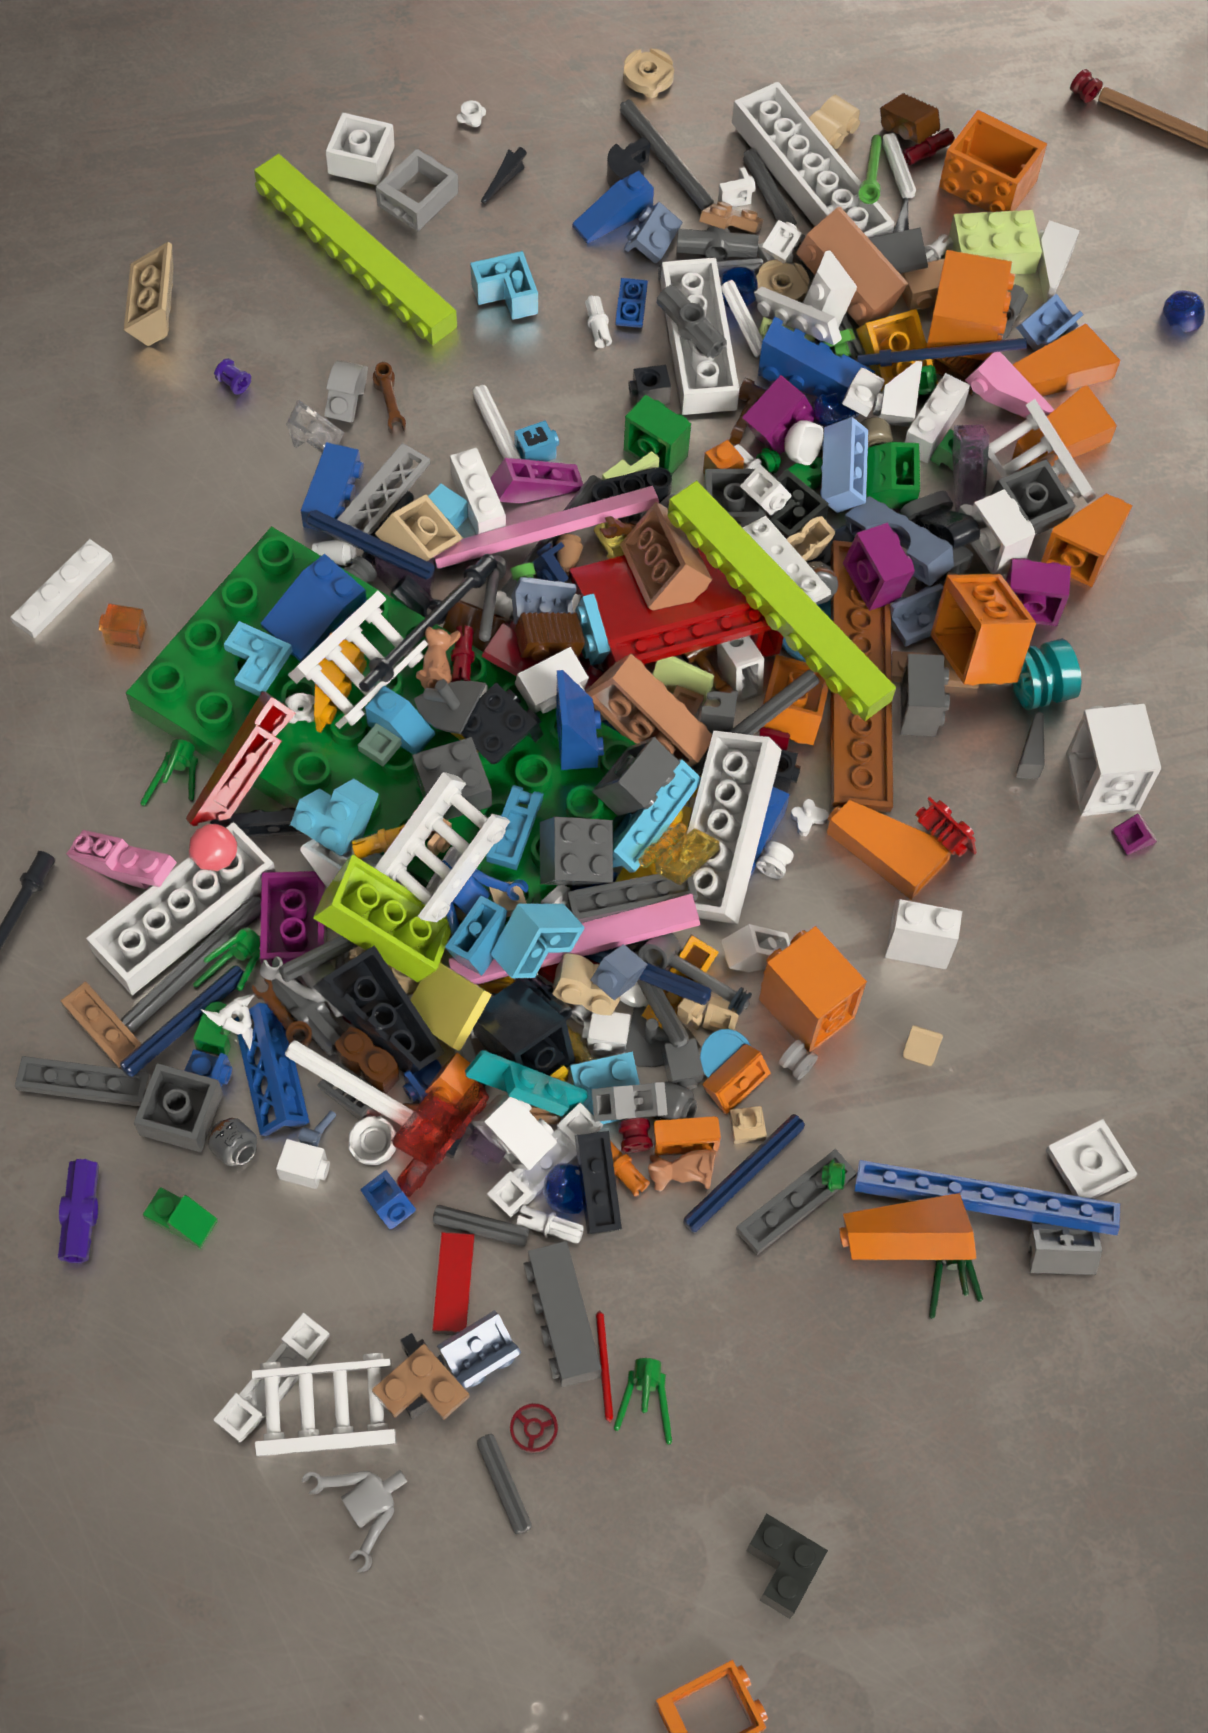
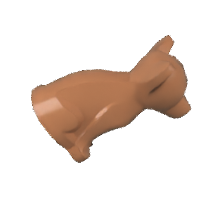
M427 627L425 635L428 650L424 655L423 670L416 673V678L421 680V685L425 689L435 688L436 683L442 679L446 680L447 683L451 682L452 676L446 651L461 636L459 631L449 635L447 631Z
M716 1150L690 1151L673 1162L657 1155H650L649 1159L652 1163L648 1165V1173L650 1179L654 1181V1189L657 1191L664 1190L671 1180L681 1183L700 1182L706 1189H710Z

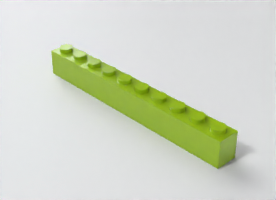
M279 153L254 169L255 187L259 194L263 197L266 196L273 202L278 211H283L289 216L292 223L296 227H301L314 243L318 242L332 259H337L347 273L356 276L365 289L375 293L384 306H389L393 309L398 318L412 326L420 338H425L434 345L457 328L456 310Z
M697 480L669 499L668 518L672 525L680 528L687 535L692 546L699 548L714 568H719L726 576L728 583L734 589L738 588L746 597L748 604L753 609H758L765 617L768 625L773 630H778L787 645L793 651H798L802 655L808 667L823 677L828 688L833 693H838L844 699L848 709L853 714L859 715L865 722L892 701L896 686Z

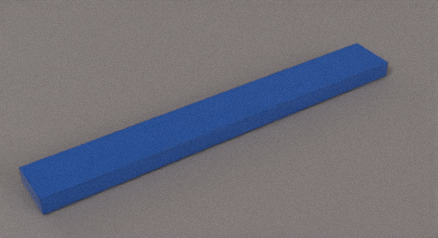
M859 1160L855 1185L856 1192L910 1201L960 1193L964 1207L968 1211L1118 1236L1120 1229V1203Z

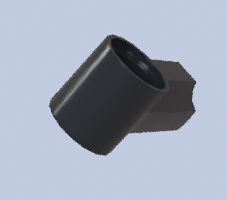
M408 574L396 582L390 592V595L396 601L423 617L427 616L428 608L432 611L442 602L441 600L433 599ZM447 614L437 623V625H441L445 622Z

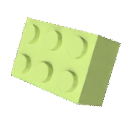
M1033 210L954 214L949 233V238L953 241L952 251L1012 261L1010 273L1013 274L1036 273L1042 250Z

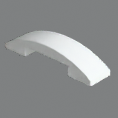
M579 1103L557 1125L558 1129L551 1135L557 1143L530 1170L516 1169L513 1173L509 1171L487 1195L511 1218L521 1210L523 1205L529 1204L577 1158L574 1136L599 1132L603 1124L600 1121L594 1122V1116Z
M303 1313L281 1339L282 1344L266 1363L281 1362V1368L309 1366L330 1334ZM299 1375L278 1377L279 1402L297 1382ZM252 1378L239 1395L235 1393L214 1418L215 1423L239 1442L243 1441L266 1418L264 1379Z

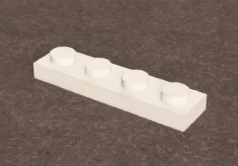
M762 286L754 292L758 303L757 309L762 316L771 319L777 317L784 321L782 325H787L794 329L797 328L820 341H825L832 345H835L842 339L835 316Z
M89 539L10 617L12 623L35 638L113 561L111 553Z

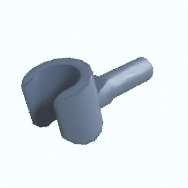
M329 1111L314 1130L303 1127L298 1137L300 1143L317 1147L324 1129L336 1117L335 1112Z

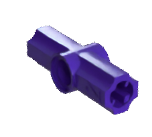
M88 1159L69 1161L65 1196L61 1197L59 1205L61 1235L58 1258L60 1261L82 1263L89 1260L92 1226L96 1225L98 1218L96 1189L99 1165L97 1162Z

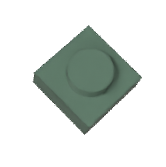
M376 723L358 744V749L367 757L384 766L402 745L401 738Z

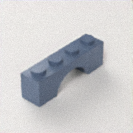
M870 496L866 498L865 504L856 506L845 514L846 526L854 537L858 532L888 522L892 531L898 535L900 545L907 549V556L913 562L915 572L912 576L929 586L954 567L953 549L949 542L938 538L926 528L918 526L906 516L898 514L888 508L886 504L878 502Z

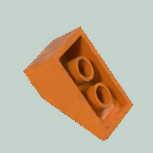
M776 654L763 705L807 670H811L806 662ZM814 672L819 679V683L763 727L789 733L790 739L796 743H806L814 746L828 693V686L823 677L818 672Z

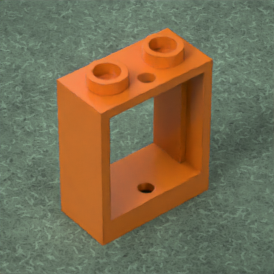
M733 1660L656 1699L654 1703L668 1733H688L674 1704L727 1676L751 1725L739 1733L763 1732L766 1729L764 1721L768 1720V1717L760 1700L753 1701L747 1687L751 1686V1682L742 1665L736 1667Z

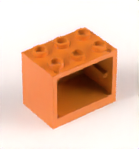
M977 110L947 149L939 187L988 212L1015 211L1038 180L1047 143Z
M946 250L926 348L1002 340L1003 335L999 334H1004L1007 323V313L1003 312H1008L1011 301V292L1007 290L1012 291L1015 274L1010 273L1012 261ZM992 353L966 355L960 357L984 361Z
M1001 574L947 575L930 635L964 685L1018 683L1036 622Z
M816 926L808 932L805 930L800 931L791 940V945L783 951L781 948L775 950L767 958L759 995L761 1003L795 1040H800L804 1043V1048L808 1052H812L855 1018L867 983L862 975Z

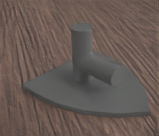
M442 679L436 683L435 688H426L424 693L414 698L419 713L427 723L436 729L461 734L486 684L475 681L447 683L446 680Z
M645 1006L634 1007L625 1053L633 1051L636 1066H664L661 1052L664 1044L671 1043L664 1029L658 1026L659 1024L656 1019H646L642 1016L646 1009ZM682 1024L688 1034V1039H694L695 1037L692 1032ZM696 1040V1042H697V1047H698V1049H699V1048H701V1046H700V1044L698 1043V1041Z

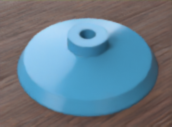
M721 1029L712 1033L703 1043L700 1053L702 1068L706 1076L709 1078L743 1045H750L749 1041L741 1033L731 1029Z

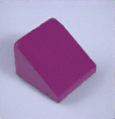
M1138 813L1112 829L1127 855L1157 842L1146 821Z

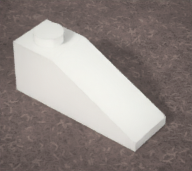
M1050 220L1045 231L1040 229L1038 233L1042 250L1038 271L1044 303L1055 295L1080 230Z

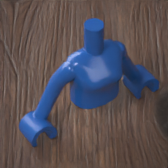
M445 860L442 861L450 869H452V867ZM475 869L451 902L450 910L446 915L452 936L460 926L453 903L467 916L480 896L488 898L491 895L483 885L507 892L511 900L517 901L519 900V895L514 892V886H518L524 892H527L528 884L521 879H517L509 884Z

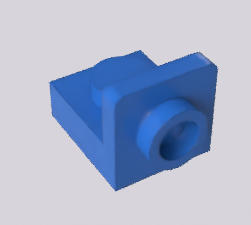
M193 1049L184 1071L216 1079L222 1087L223 1084L227 1085L233 1068L227 1054L220 1053L219 1057Z
M437 1059L414 1074L410 1070L403 1073L405 1085L402 1087L412 1102L417 1100L422 1104H430L434 1101L425 1091L442 1068Z
M387 1170L360 1189L389 1229H393L416 1211V1208Z

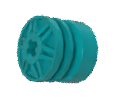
M1061 638L1043 643L1040 648L1036 646L1028 648L1018 683H1012L1017 699L1023 708L1032 710L1039 706L1049 705L1051 700L1059 703L1079 697L1082 685L1081 671L1077 656L1067 640Z

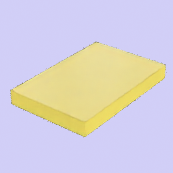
M440 962L435 972L420 981L410 1000L432 1034L452 1048L460 1051L492 994Z

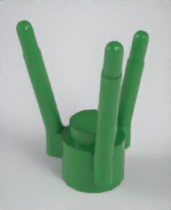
M182 739L172 741L169 752H166L161 766L140 802L142 806L146 805L161 778L163 783H167L173 769L183 771L186 767H189L188 799L190 801L194 800L198 758L193 756L195 747L192 743Z
M250 928L240 929L235 936L204 958V962L208 963L229 949L193 983V986L198 988L234 955L242 961L250 958L237 985V990L241 991L257 960L260 958V936Z
M639 1358L635 1360L634 1370L628 1371V1382L616 1416L614 1430H620L634 1385L636 1384L637 1390L642 1391V1413L648 1411L649 1394L655 1391L657 1386L665 1441L670 1445L672 1443L665 1390L666 1374L661 1373V1362L652 1358Z

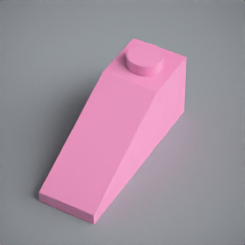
M1001 352L992 353L965 379L972 390L979 394L983 400L1024 418L1030 414L1026 404L1036 399L1046 416L1054 411L1053 407Z

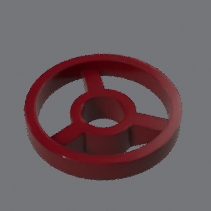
M536 1403L527 1404L514 1413L510 1422V1434L513 1442L521 1450L529 1453L542 1452L548 1449L556 1439L558 1432L557 1419L546 1406ZM537 1408L548 1413L552 1419L542 1422L538 1418L527 1419L521 1413L527 1409ZM516 1418L524 1425V1434L529 1439L528 1447L522 1445L515 1437L513 1427ZM530 1424H538L541 1429L540 1432L536 1435H531L527 1431ZM554 1425V1433L550 1441L542 1447L533 1448L534 1441L543 1436L544 1429Z

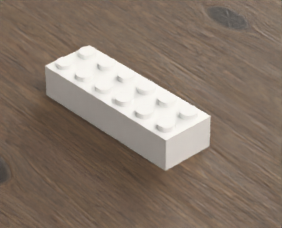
M716 258L662 262L661 290L669 285L676 286L691 303H696L703 307L705 318L727 340V345L720 355L713 359L711 357L707 358L691 340H686L680 336L677 324L666 314L682 415L735 411L738 406L739 384Z
M713 731L678 870L689 867L691 869L698 895L695 905L700 919L731 924L739 923L782 751L770 737Z
M234 822L226 827L237 842L236 857L228 867L219 871L203 870L188 857L169 873L160 887H150L86 938L92 953L131 995H134L231 917L251 897L257 896L262 891L263 872H276L274 863Z

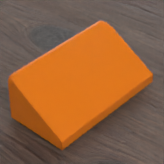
M745 1044L704 1081L702 1085L722 1112L727 1115L771 1072L761 1052Z
M716 1116L657 1120L654 1122V1154L657 1156L686 1154L695 1150H719L721 1136L719 1119Z

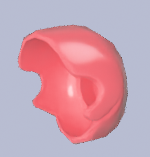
M207 824L197 829L190 838L189 857L200 869L219 871L228 867L236 857V839L227 828L221 825Z

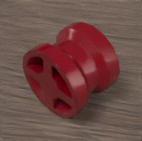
M1084 69L1073 79L1070 90L1074 94H1080L1081 100L1089 103L1099 94L1103 82L1098 78H1093L1092 72Z
M632 1118L618 1124L619 1133L623 1135L621 1142L622 1152L641 1153L653 1148L652 1138L648 1135L651 1127L648 1119Z

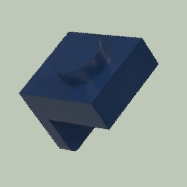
M562 542L554 547L551 543H548L536 551L539 557L531 563L534 565L538 579L561 582L569 579L553 555L565 547Z

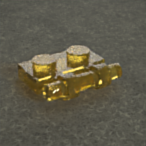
M679 823L674 828H668L662 834V839L657 843H651L644 850L645 854L639 858V863L644 868H648L654 863L657 873L681 885L720 850L719 840L696 828L686 834L688 831L687 827L683 823Z

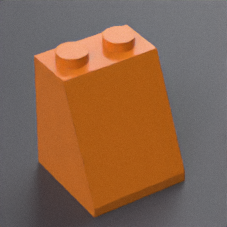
M1106 493L1053 528L1041 562H1055L1071 566V578L1093 587L1121 536L1133 505Z

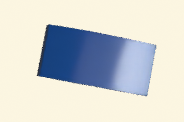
M621 278L615 325L643 328L648 280Z

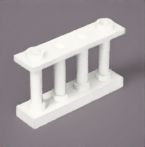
M1036 399L1026 404L1030 412L1026 416L1027 419L988 444L982 434L977 436L981 443V446L977 448L985 462L989 460L993 462L1002 478L1011 475L1046 451L1050 453L1054 450L1059 459L1055 460V464L1051 467L1057 476L1061 473L1063 476L1068 473L1073 481L1068 484L1070 487L1066 489L1071 499L1075 496L1077 499L1083 496L1085 501L1089 503L1097 498ZM1041 429L1045 435L1040 438L1041 442L1004 466L1001 465L995 455L996 452L1030 430Z
M767 516L743 527L815 603L831 595V590Z
M379 591L369 598L288 674L296 684L303 677H306L308 681L312 679L345 714L335 724L339 729L347 722L351 726L354 725L365 714L361 709L389 682L380 681L368 692L362 691L365 696L353 706L320 671L322 667L318 663L324 658L328 661L332 660L360 689L359 683L365 677L343 655L339 644L344 639L349 643L352 641L370 661L375 657L384 658L361 633L362 629L359 625L364 620L369 624L372 622L395 647L404 639L380 614L383 611L379 606L386 598ZM425 640L414 649L411 648L404 655V658L393 667V678L406 665L412 668L424 657L421 651L428 645Z
M445 772L441 774L375 866V869L394 881H399L425 904L418 917L431 922H438V920L447 915L451 902L491 847L503 838L506 831L505 828L510 823L506 817L491 814L489 818L484 816L461 796V791L466 783L458 776ZM451 805L455 806L480 828V831L470 844L443 821V816ZM434 830L462 854L452 869L425 847L426 839ZM414 856L421 859L444 880L434 894H431L407 872V866Z
M383 1353L364 1354L363 1361L288 1368H281V1362L261 1363L260 1370L252 1371V1378L264 1379L267 1434H263L264 1441H255L256 1456L397 1444L396 1430L388 1429V1423H384L383 1404L372 1393V1389L382 1381L381 1368L392 1367L391 1359H384ZM367 1369L370 1424L367 1425L366 1432L354 1433L353 1426H350L347 1371ZM333 1372L336 1427L333 1428L332 1435L319 1436V1429H315L312 1374ZM299 1375L301 1431H298V1438L285 1439L284 1432H281L278 1377Z

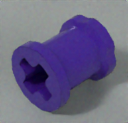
M229 358L224 359L215 368V379L225 382L236 395L243 393L251 383V375L246 371L238 369L234 361Z

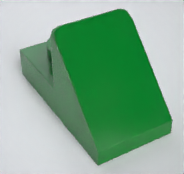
M162 1187L158 1189L143 1213L144 1219L200 1249L218 1221L215 1216L189 1196L184 1195L181 1198Z

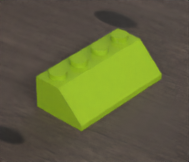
M353 854L349 856L323 893L313 917L364 950H368L375 945L388 965L416 982L421 981L437 970L451 934L447 916L438 920V922L420 919L418 915L425 907V904L407 888Z

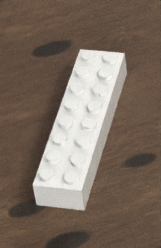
M775 82L734 101L732 124L750 147L757 151L763 163L814 226L818 225L837 207H841L868 238L893 233L894 221L877 201L873 204H866L860 200L859 187L861 181L779 82Z

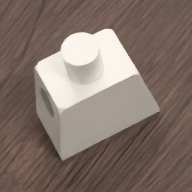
M747 636L717 644V664L727 684L734 691H738L736 703L762 695L764 657L751 638Z

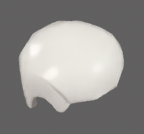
M807 420L795 423L788 430L785 437V451L788 457L796 463L812 464L822 446L823 427Z
M367 1116L357 1121L349 1133V1150L355 1159L365 1165H380L388 1161L396 1151L398 1143L397 1133L394 1127L385 1118L380 1116Z

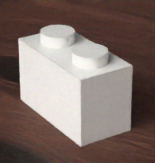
M571 647L517 674L515 685L529 709L534 713L540 710L542 713H546L556 707L557 670H564L584 690L589 677Z

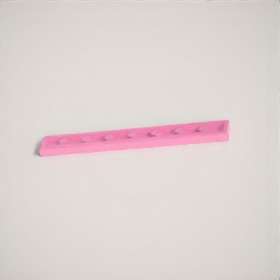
M650 486L463 538L457 544L435 556L436 565L440 569L482 557L484 554H494L607 522L605 518L609 516L619 519L648 511L655 502L659 503V499L654 487Z
M693 894L584 922L582 925L585 928L571 952L548 953L540 968L559 963L566 953L583 957L617 948L623 944L628 945L699 926L701 924ZM454 957L449 958L450 968L476 985L509 976L495 959H493L485 973L481 976L458 963Z

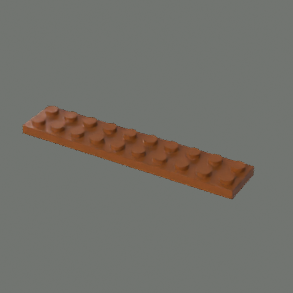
M833 540L831 545V570L837 576L839 585L837 592L831 599V620L892 682L890 604L869 611L843 565V561L853 542ZM831 691V807L840 806L842 808L851 800L874 811L891 812L893 809L892 701L864 722L859 715L853 714L848 709L846 702L838 693L835 694Z

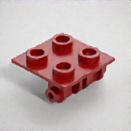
M929 796L927 798L929 808L922 807L915 814L919 818L917 822L928 832L931 831L930 834L932 836L937 835L946 827L937 838V841L939 843L942 842V845L952 855L957 854L961 857L967 849L975 855L977 852L975 847L976 840L972 836L974 834L973 830L962 820L957 823L951 816L952 811L944 802L939 800L936 803Z

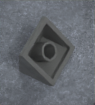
M921 227L869 238L899 273L928 268Z

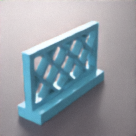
M682 759L678 760L680 764L673 771L676 774L674 779L665 787L661 786L657 791L656 795L658 798L654 804L646 810L642 808L634 814L628 813L614 831L613 868L623 866L630 873L636 872L698 788L701 777Z

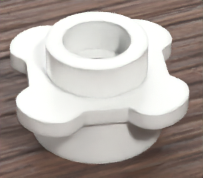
M466 101L461 106V113L457 115V121L478 127L481 125L482 116L486 115V109L477 101Z
M297 693L286 699V706L296 713L289 721L290 723L302 720L312 722L315 720L313 708L315 697L313 695ZM300 707L304 708L302 711L298 710Z

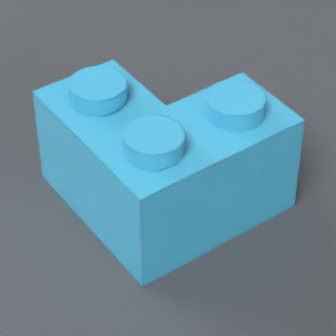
M523 251L470 263L471 285L478 305L505 299L512 320L538 314V291Z
M355 779L336 788L332 796L319 788L299 799L290 825L339 856H342L353 849L352 840L363 837L379 794Z
M517 904L502 934L498 937L491 955L511 978H535L547 954L571 952L585 927L564 904Z

